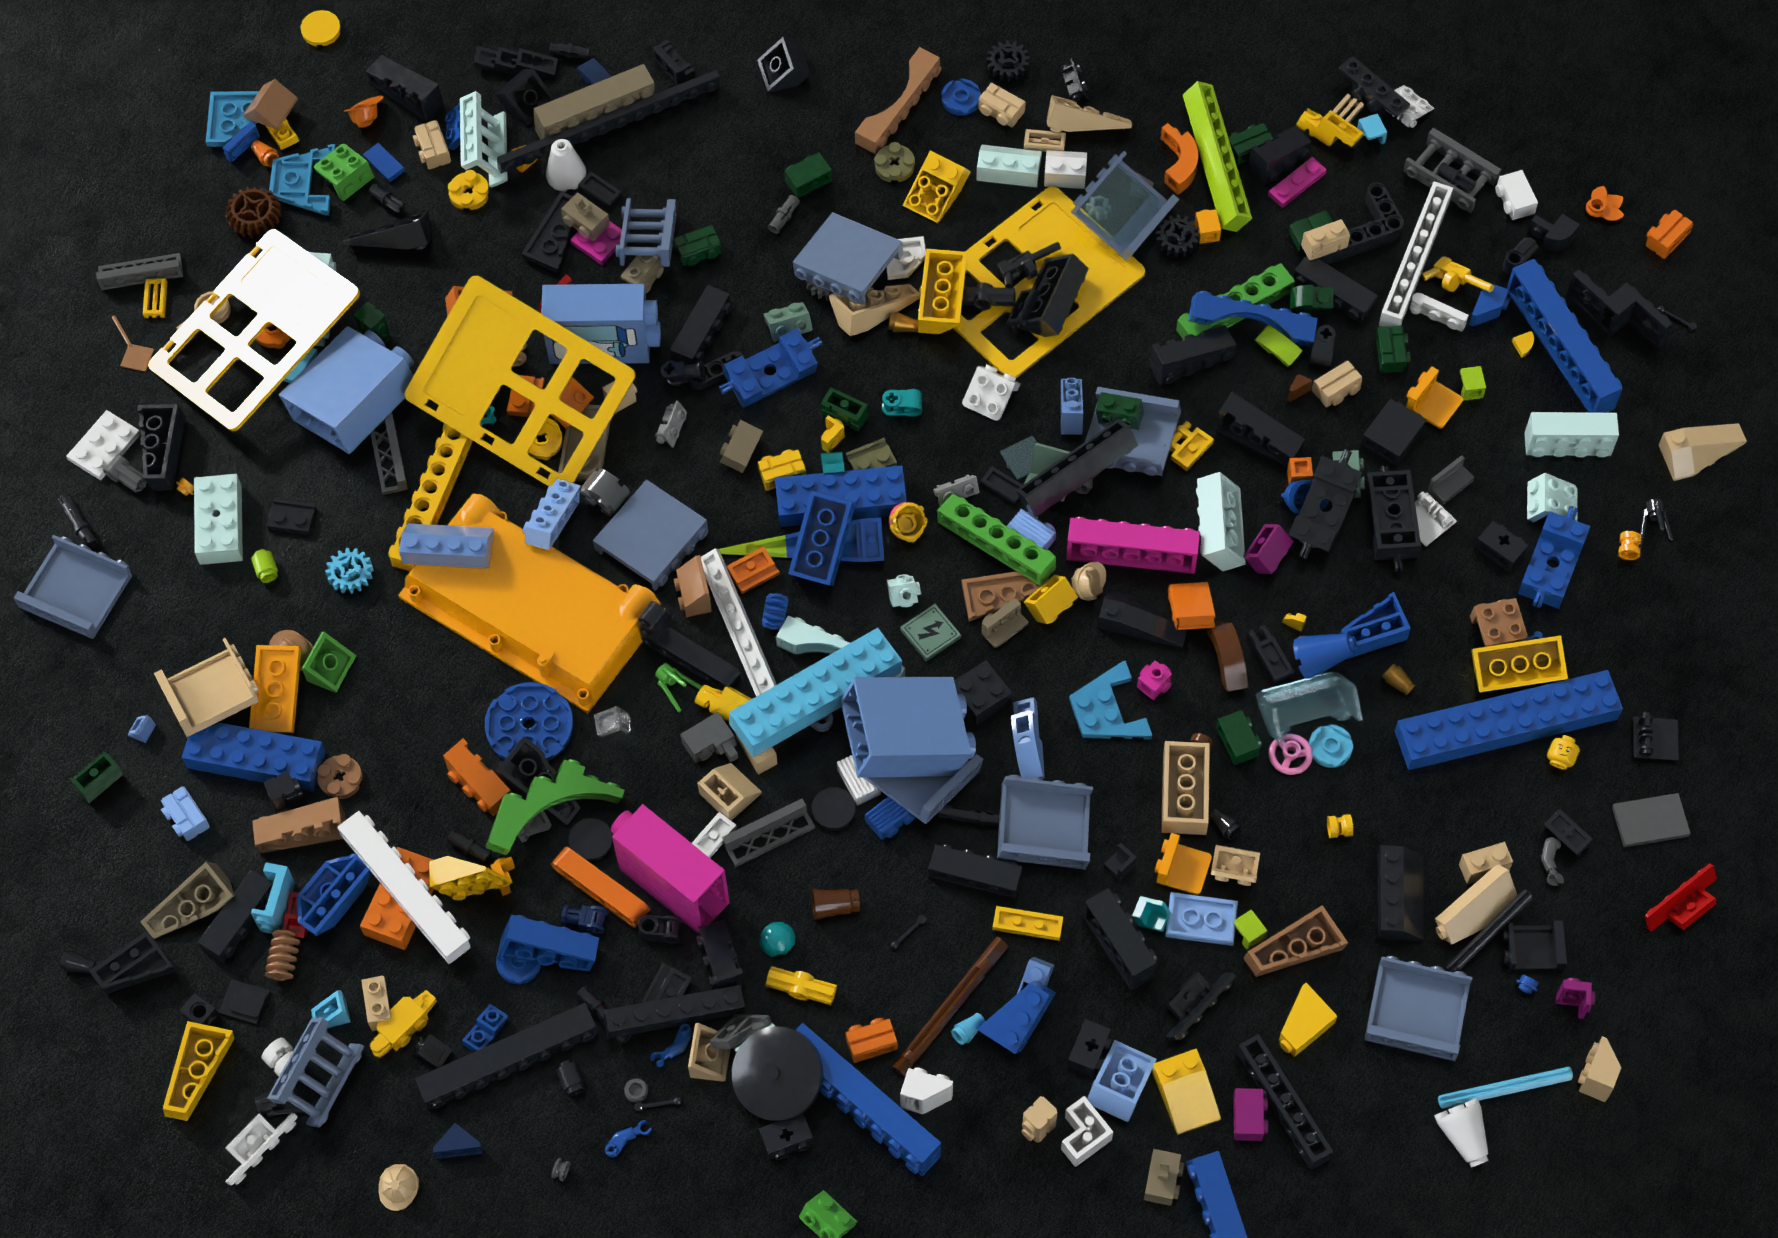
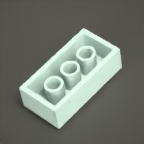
M1531 412L1524 433L1526 455H1533L1535 457H1542L1544 455H1554L1555 457H1563L1565 455L1576 457L1611 456L1619 436L1617 413Z
M1221 472L1197 479L1198 487L1196 488V494L1199 499L1197 512L1200 517V552L1202 556L1222 571L1246 565L1245 558L1243 557L1245 547L1240 488Z
M237 474L194 478L195 555L200 565L243 561L242 486Z

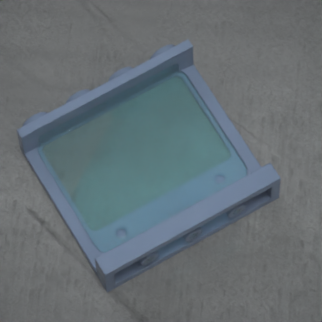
M1123 151L1119 157L1115 154L1108 162L1110 165L1108 170L1103 168L1096 176L1099 179L1096 183L1092 181L1086 187L1085 191L1087 194L1085 196L1080 194L1073 202L1075 208L1071 213L1127 261L1179 199L1174 194L1168 200L1160 195L1122 161L1123 157L1127 154Z

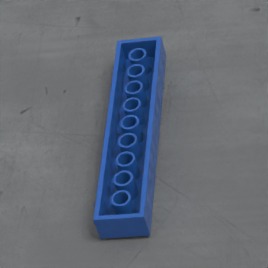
M1605 670L1398 720L1395 734L1407 768L1412 770L1618 720L1623 707L1609 671Z

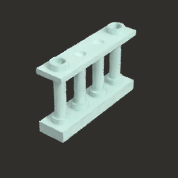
M476 91L460 98L461 167L465 170L476 165L489 173V186L491 188L508 181L507 172L501 174L497 168V157L507 153L506 113L503 111L494 116L490 115L481 108V94ZM481 118L488 122V129L482 125ZM482 135L488 139V146L482 142ZM482 152L488 156V162L482 159Z

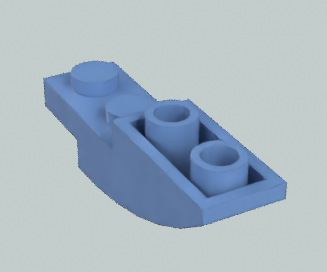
M1032 697L1013 702L1014 715H1011L1012 730L1021 778L1045 779L1043 746L1039 738L1037 701Z

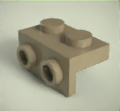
M637 255L621 275L622 280L630 284H644L645 293H648L653 282L663 274L664 268L661 266V258Z
M1016 598L1010 602L1006 601L994 614L990 613L983 619L982 635L994 648L999 647L1028 625V621L1021 614V603Z

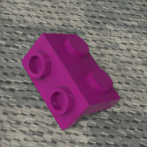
M1577 978L1563 980L1556 994V1004L1579 1006L1578 1019H1584L1586 1013L1590 1012L1591 1005H1594L1595 991H1592V983L1581 982Z

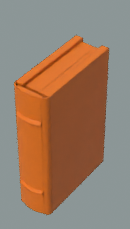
M1208 582L1169 585L1168 600L1171 605L1172 620L1176 630L1215 628V612Z

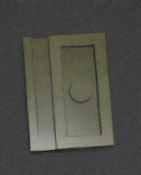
M885 438L846 453V458L852 470L897 466V461Z

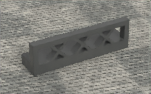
M180 253L98 266L99 272H96L101 290L143 284L145 279L166 278L167 280L183 277Z
M392 412L380 423H385L386 429L382 434L374 430L370 433L383 495L408 490ZM382 441L390 444L386 452L378 449ZM386 458L393 461V466L390 470L381 466ZM390 476L397 480V486L386 488L385 482Z
M800 799L723 836V846L734 866L737 867L815 829V826L807 813L806 804L803 799ZM802 816L808 824L803 828L793 827L794 820ZM779 827L787 829L786 836L782 838L774 837V830ZM759 837L768 839L766 845L761 848L753 846L754 840ZM738 847L748 849L746 855L739 859H736L732 851Z

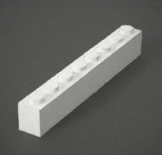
M1433 182L1382 310L1379 326H1401L1449 205L1453 187Z
M360 811L356 812L337 827L340 835L448 964L452 963L471 948L468 941L470 939L469 934L463 927L459 929L454 924L457 921L449 911L445 913L442 910L443 904L436 895L431 897L427 892L429 888L422 879L417 880L415 878V871L409 863L404 865L400 860L402 858L401 854L395 847L390 848L388 846V839L383 832L379 831L377 833L373 828L375 824L368 815L364 817Z

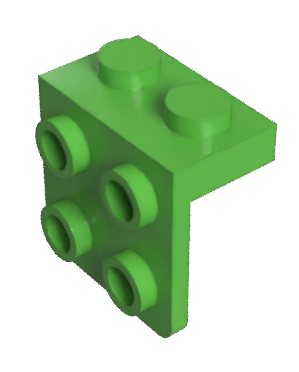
M341 144L314 165L315 171L333 184L338 197L343 201L374 178L368 161L346 144Z

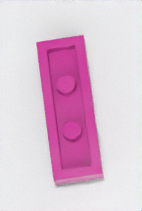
M1311 157L1269 191L1268 196L1283 208L1323 177L1327 169Z

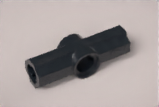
M979 283L976 287H964L962 305H974L979 310H988L992 306H1014L1016 303L1015 288H995L989 283Z

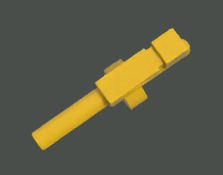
M1445 256L1441 257L1434 264L1433 269L1422 273L1424 281L1433 277L1443 279V289L1450 292L1455 291L1459 284L1464 285L1466 282L1488 292H1492L1494 289L1493 284L1472 276L1470 269L1452 262L1450 258Z

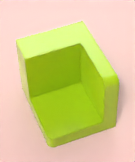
M1481 366L1462 368L1460 374L1463 382L1461 391L1463 401L1483 398L1486 385Z
M1252 909L1234 920L1235 927L1243 936L1242 944L1247 950L1266 939L1267 929Z

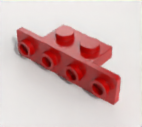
M1709 863L1672 894L1666 896L1657 906L1651 908L1645 915L1647 928L1653 931L1668 919L1685 930L1717 904L1716 898L1704 890L1716 881L1714 866Z

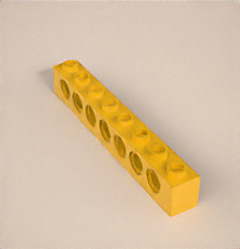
M445 423L443 425V434L436 441V450L428 459L427 471L421 475L420 487L412 496V505L405 512L404 524L398 528L397 540L394 545H391L388 552L392 566L411 571L416 564H403L399 553L402 532L408 523L438 524L473 440ZM431 490H436L434 493H428Z

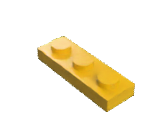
M996 906L993 930L1060 941L1063 917Z

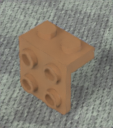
M1516 598L1474 606L1470 614L1472 624L1478 623L1484 644L1487 647L1521 641L1527 637Z

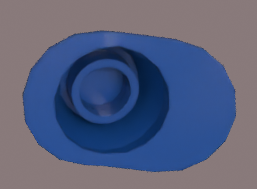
M1313 480L1293 482L1287 486L1285 493H1281L1286 505L1293 513H1300ZM1325 500L1320 504L1321 510L1327 506L1329 500Z

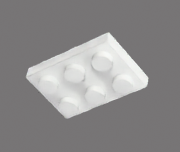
M106 410L66 457L73 464L97 479L102 480L106 475L103 469L117 454L123 456L141 433L137 428Z

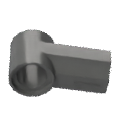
M119 454L103 469L104 473L111 480L121 482L135 493L141 492L146 486L144 475L133 468Z

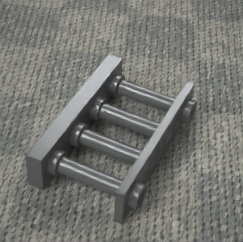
M1432 128L1428 134L1426 142L1428 147L1416 162L1408 157L1403 171L1409 177L1417 179L1429 188L1432 187L1433 182L1453 187L1450 201L1457 204L1459 208L1472 213L1476 199L1473 197L1486 182L1494 186L1499 179L1501 169L1437 129ZM1435 151H1438L1445 156L1440 164L1444 162L1449 165L1454 161L1462 166L1460 170H1462L1463 175L1466 176L1468 172H1472L1479 178L1476 181L1477 184L1474 190L1465 193L1457 188L1458 184L1452 185L1451 181L1447 182L1439 177L1437 169L1440 164L1431 172L1423 167L1424 163Z

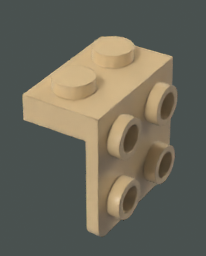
M1216 845L1211 875H1215V880L1228 882L1229 878L1237 879L1238 884L1251 886V882L1256 883L1257 880L1256 875L1260 852Z

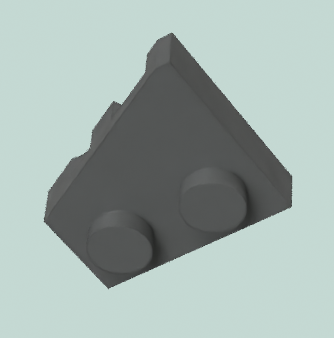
M734 1014L710 1040V1043L715 1049H732L745 1041L753 1033L769 1026L772 1022L769 1015Z

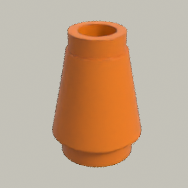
M259 140L252 143L251 149L261 164L272 167L273 159L279 158L277 150Z

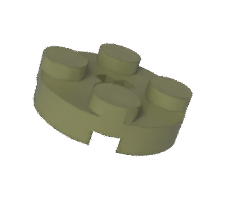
M898 142L890 143L881 148L874 158L876 173L887 182H891V180L905 181L914 171L915 158L913 153ZM891 161H898L899 165L894 164L891 166L890 164Z

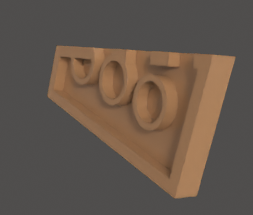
M1018 572L963 579L962 588L968 620L970 622L998 611L1003 603L1006 601L1010 602L1014 598L1019 602L1026 600L1041 586Z

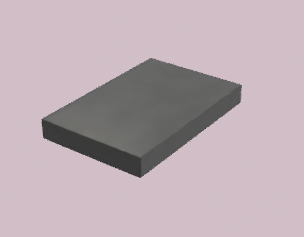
M1679 793L1616 803L1612 806L1624 848L1689 837L1691 834Z

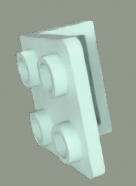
M1543 473L1528 481L1527 520L1535 522L1547 516L1549 511L1566 516L1570 506H1574L1571 514H1573L1575 507L1577 508V487L1574 484L1547 473Z

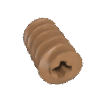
M276 930L272 934V947L269 949L270 956L267 958L269 964L265 968L267 973L264 976L281 981L293 979V974L288 973V971L295 970V966L291 965L290 962H296L297 958L291 954L299 952L293 945H299L300 940L295 939L296 935L291 931Z

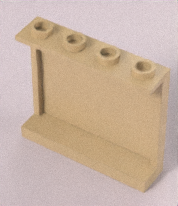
M226 638L223 639L227 650L168 679L165 677L162 669L154 673L186 737L259 702L256 695L259 689L255 681L252 680L234 644L229 645Z

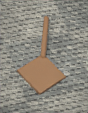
M112 316L113 321L128 345L120 366L146 372L154 349L132 344L116 316Z

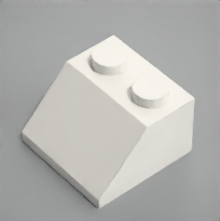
M1047 150L1044 186L1085 189L1087 153Z

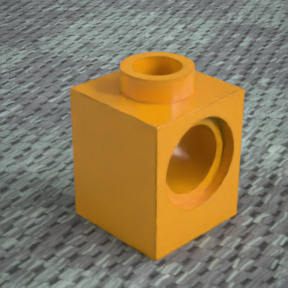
M1216 209L1196 212L1195 226L1199 227V244L1220 241L1221 227Z

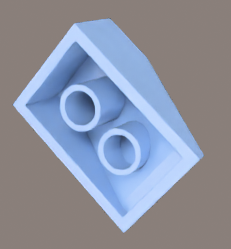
M1114 1040L1092 1085L1087 1100L1092 1106L1128 1122L1149 1078L1153 1064L1157 1059Z

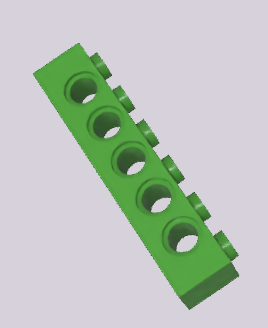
M1280 263L1276 266H1270L1262 274L1252 276L1247 282L1242 285H1236L1229 292L1219 294L1217 297L1225 295L1231 297V300H1248L1254 305H1270L1288 295L1291 288L1294 287L1295 280ZM1185 313L1179 317L1176 331L1182 339L1190 334L1197 337L1202 331L1226 325L1228 328L1245 318H1226L1210 325L1189 322V314Z
M952 494L937 510L939 524L1039 586L1056 569V556L1051 551L1039 547L1033 540L1026 539L1015 529L1008 528L999 519L992 518L981 508L974 507L962 497Z

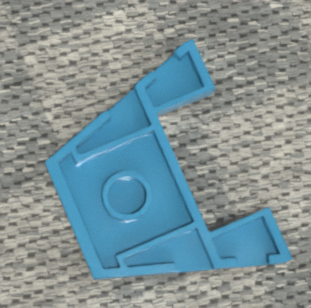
M335 144L327 145L328 148L321 150L315 148L310 150L309 153L302 155L296 153L273 159L269 190L273 192L272 195H276L278 201L323 215H329L330 196L310 195L313 164L318 163L336 149Z
M1122 661L1069 696L1082 738L1111 739V737H1124V739H1133V737L1144 738V740L1152 739L1147 719L1144 718L1124 724L1111 687L1130 682L1132 679L1126 661Z

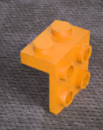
M1431 366L1427 373L1424 371L1418 379V385L1416 387L1412 386L1406 395L1408 398L1406 408L1412 412L1419 413L1427 422L1441 429L1462 404L1463 398L1438 383L1436 379L1439 370Z
M1171 833L1169 840H1164L1161 852L1164 853L1163 859H1158L1154 872L1158 873L1157 883L1199 895L1212 856L1209 853L1178 844L1180 835Z

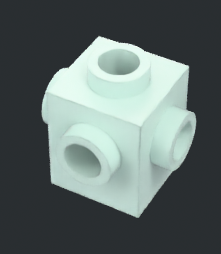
M904 574L897 576L896 579L887 580L890 602L893 607H910L913 603H918L917 595H921L919 582L914 581L913 576Z

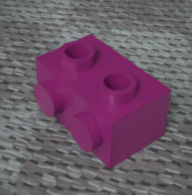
M1265 524L1243 557L1257 574H1272L1277 569L1284 555L1287 554L1293 540L1280 525Z
M1235 1088L1233 1095L1234 1140L1262 1141L1264 1133L1268 1134V1119H1264V1111L1268 1109V1098L1263 1097V1089Z

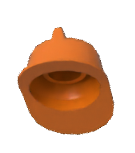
M376 96L366 99L350 109L344 110V112H348L352 122L357 124L359 128L370 126L373 120L377 118V103L383 100L384 97Z

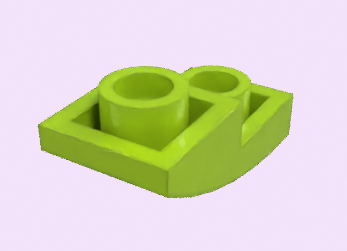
M1267 325L1254 340L1266 352L1274 354L1287 367L1303 351L1289 338L1270 325Z

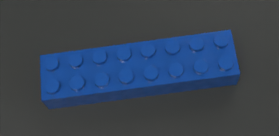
M1535 259L1514 267L1507 286L1509 295L1589 413H1607L1614 410L1622 391V384L1612 374L1609 364L1606 361L1604 362L1600 356L1597 346L1591 343L1586 330L1582 329L1578 324L1576 315L1570 312L1565 299L1559 296L1554 283L1549 281L1545 275L1543 267L1538 265Z
M802 1023L796 1030L812 1041L822 1060L823 1082L820 1092L828 1099L832 1097L842 1112L845 1114L849 1112L854 1116V1121L858 1126L863 1129L866 1127L872 1132L871 1136L878 1143H885L889 1147L888 1151L895 1158L899 1159L901 1157L906 1162V1167L912 1173L916 1174L918 1172L923 1177L941 1157V1142Z

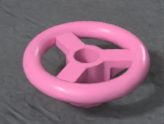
M1284 734L1277 737L1271 743L1269 759L1273 767L1279 772L1288 775L1299 774L1310 766L1313 759L1312 748L1303 737L1296 734ZM1278 745L1283 750L1285 757L1282 765L1275 756ZM1297 757H1306L1301 766L1289 768L1291 761Z

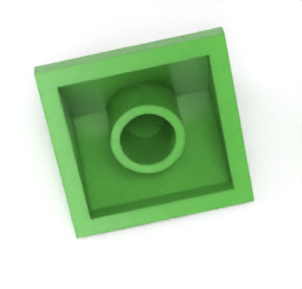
M322 632L302 670L307 682L337 692L356 655L327 633Z

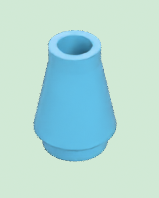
M975 1013L973 1016L955 1024L951 1034L961 1045L970 1043L979 1031L977 1029L985 1020L979 1013Z

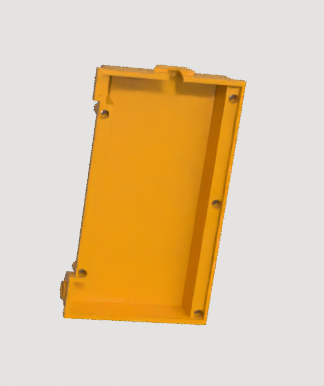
M472 494L447 526L494 528L489 568L415 565L405 578V587L398 595L399 598L535 682L556 689L569 703L588 714L643 642L640 636L638 617L650 601L661 605L660 601L648 588L634 584L628 590V586L625 584L617 586L553 547L550 550L525 544V534H523L522 528L508 521L507 514L500 511L490 499L481 494Z

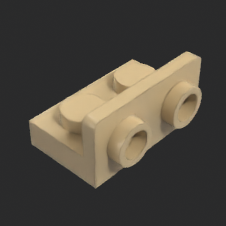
M384 976L361 980L367 1020L372 1031L377 1030V1022L391 1019Z

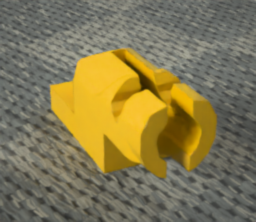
M1308 108L1296 124L1303 131L1309 129L1310 136H1314L1329 147L1338 138L1343 143L1353 147L1364 133L1331 110L1322 117V115Z
M703 685L694 702L703 708L709 707L710 712L713 714L718 712L724 720L729 721V712L750 701L751 698L732 687H725L721 691L708 685Z

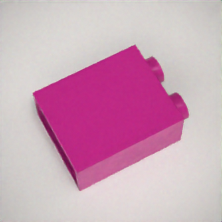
M642 804L634 814L628 810L624 811L614 821L611 832L614 834L612 839L620 871L675 916L682 918V921L697 934H699L698 927L711 924L730 903L725 870L645 805Z

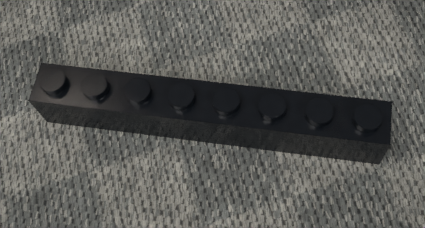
M583 1003L419 1076L415 1080L428 1110L431 1108L438 1109L453 1098H463L467 1095V1092L474 1089H483L488 1086L489 1082L496 1079L503 1080L510 1073L516 1070H525L538 1060H548L552 1057V1054L558 1051L565 1052L570 1050L576 1043L581 1041L588 1042L598 1034V1031L586 1003Z

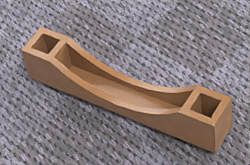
M921 47L918 48L909 60V81L902 96L885 111L864 119L855 131V144L874 154L886 145L888 137L896 132L900 121L906 119L912 105L915 106L918 103L922 92H926L931 80L939 75L941 71L940 57Z

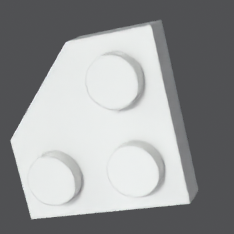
M924 236L898 239L902 241L904 255L900 260L893 258L886 267L888 280L909 278L925 260Z

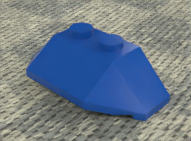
M356 853L326 861L297 895L298 923L315 936L335 927L366 887L372 872Z

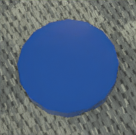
M960 79V81L952 80L942 90V104L952 114L958 116L971 114L978 109V101L981 96L980 89L973 81L967 79Z
M507 956L505 960H496L498 973L504 980L512 984L528 983L537 976L541 968L537 960L526 959L525 963L516 962L514 957Z

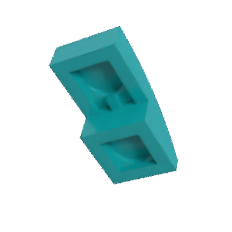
M842 451L821 453L823 473L845 471Z

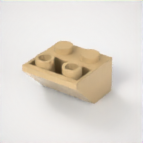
M732 763L714 768L698 782L699 794L718 812L731 821L762 794Z
M1602 1036L1599 1043L1594 1042L1592 1049H1590L1585 1061L1586 1065L1580 1074L1578 1083L1581 1084L1579 1092L1606 1102L1615 1086L1621 1066L1607 1038Z

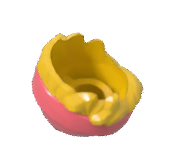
M904 502L895 506L889 516V525L892 533L901 540L914 543L921 536L928 522L923 512L924 508L912 502Z

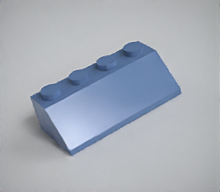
M408 523L402 532L399 553L403 564L489 568L494 528Z

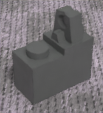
M718 712L680 734L682 744L695 763L700 760H707L713 752L716 755L724 753L730 762L738 759V753L734 748L737 745L734 734Z

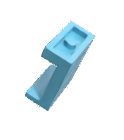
M265 863L263 872L266 878L273 882L266 909H252L251 915L262 932L273 933V931L282 929L284 914L287 912L289 894L293 892L295 881L287 866Z

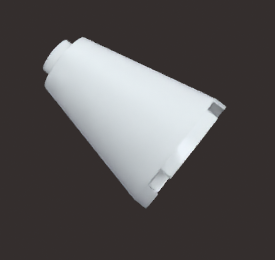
M556 140L551 146L546 169L548 183L555 190L567 192L568 189L572 188L573 190L578 189V184L586 177L585 165L568 140Z

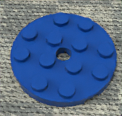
M520 683L507 688L503 694L494 699L490 704L485 717L486 736L493 751L502 759H505L524 736L540 748L545 754L547 761H550L558 756L570 741L573 732L572 711L567 700L556 689L541 683ZM533 720L536 724L529 730L523 726L525 721Z

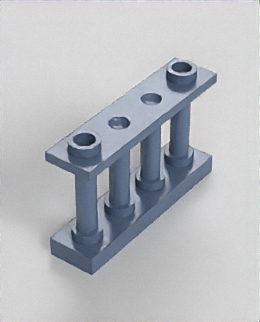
M627 198L626 207L622 206V219L624 220L620 245H616V257H620V265L624 266L626 255L657 256V258H661V266L670 267L677 216L676 199H667V206L663 207V209H631V198ZM631 217L663 218L661 222L631 221ZM661 230L663 233H659V235L629 234V231ZM628 242L659 243L657 248L627 247Z
M311 1018L267 1097L268 1100L277 1104H285L289 1101L310 1115L306 1124L312 1127H321L326 1122L329 1110L352 1068L360 1060L361 1052L364 1048L362 1044L350 1043L349 1046H346L327 1033V1027L330 1023L323 1018ZM321 1040L343 1054L338 1066H335L316 1053L315 1049ZM310 1060L332 1074L326 1087L304 1073V1069ZM297 1081L304 1083L321 1095L315 1107L293 1093Z

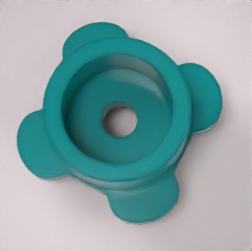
M489 406L485 413L487 417H483L480 422L481 426L496 422V417L494 416L495 408L493 406Z

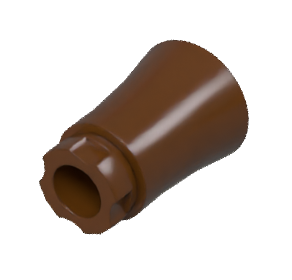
M812 889L814 920L859 912V892L857 890L849 891V889Z

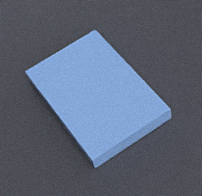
M1171 892L1169 900L1171 914L1167 921L1165 937L1233 946L1235 935L1234 920H1236L1238 901Z

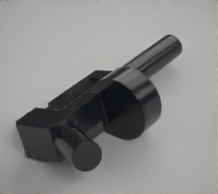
M1059 242L1051 244L1033 254L1026 251L1009 259L1007 262L1004 260L998 263V273L1005 280V288H1013V280L1018 278L1021 272L1024 273L1028 280L1037 277L1038 272L1035 261L1060 250Z

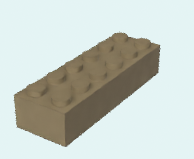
M642 64L534 108L535 131L541 140L654 95V81L645 65Z

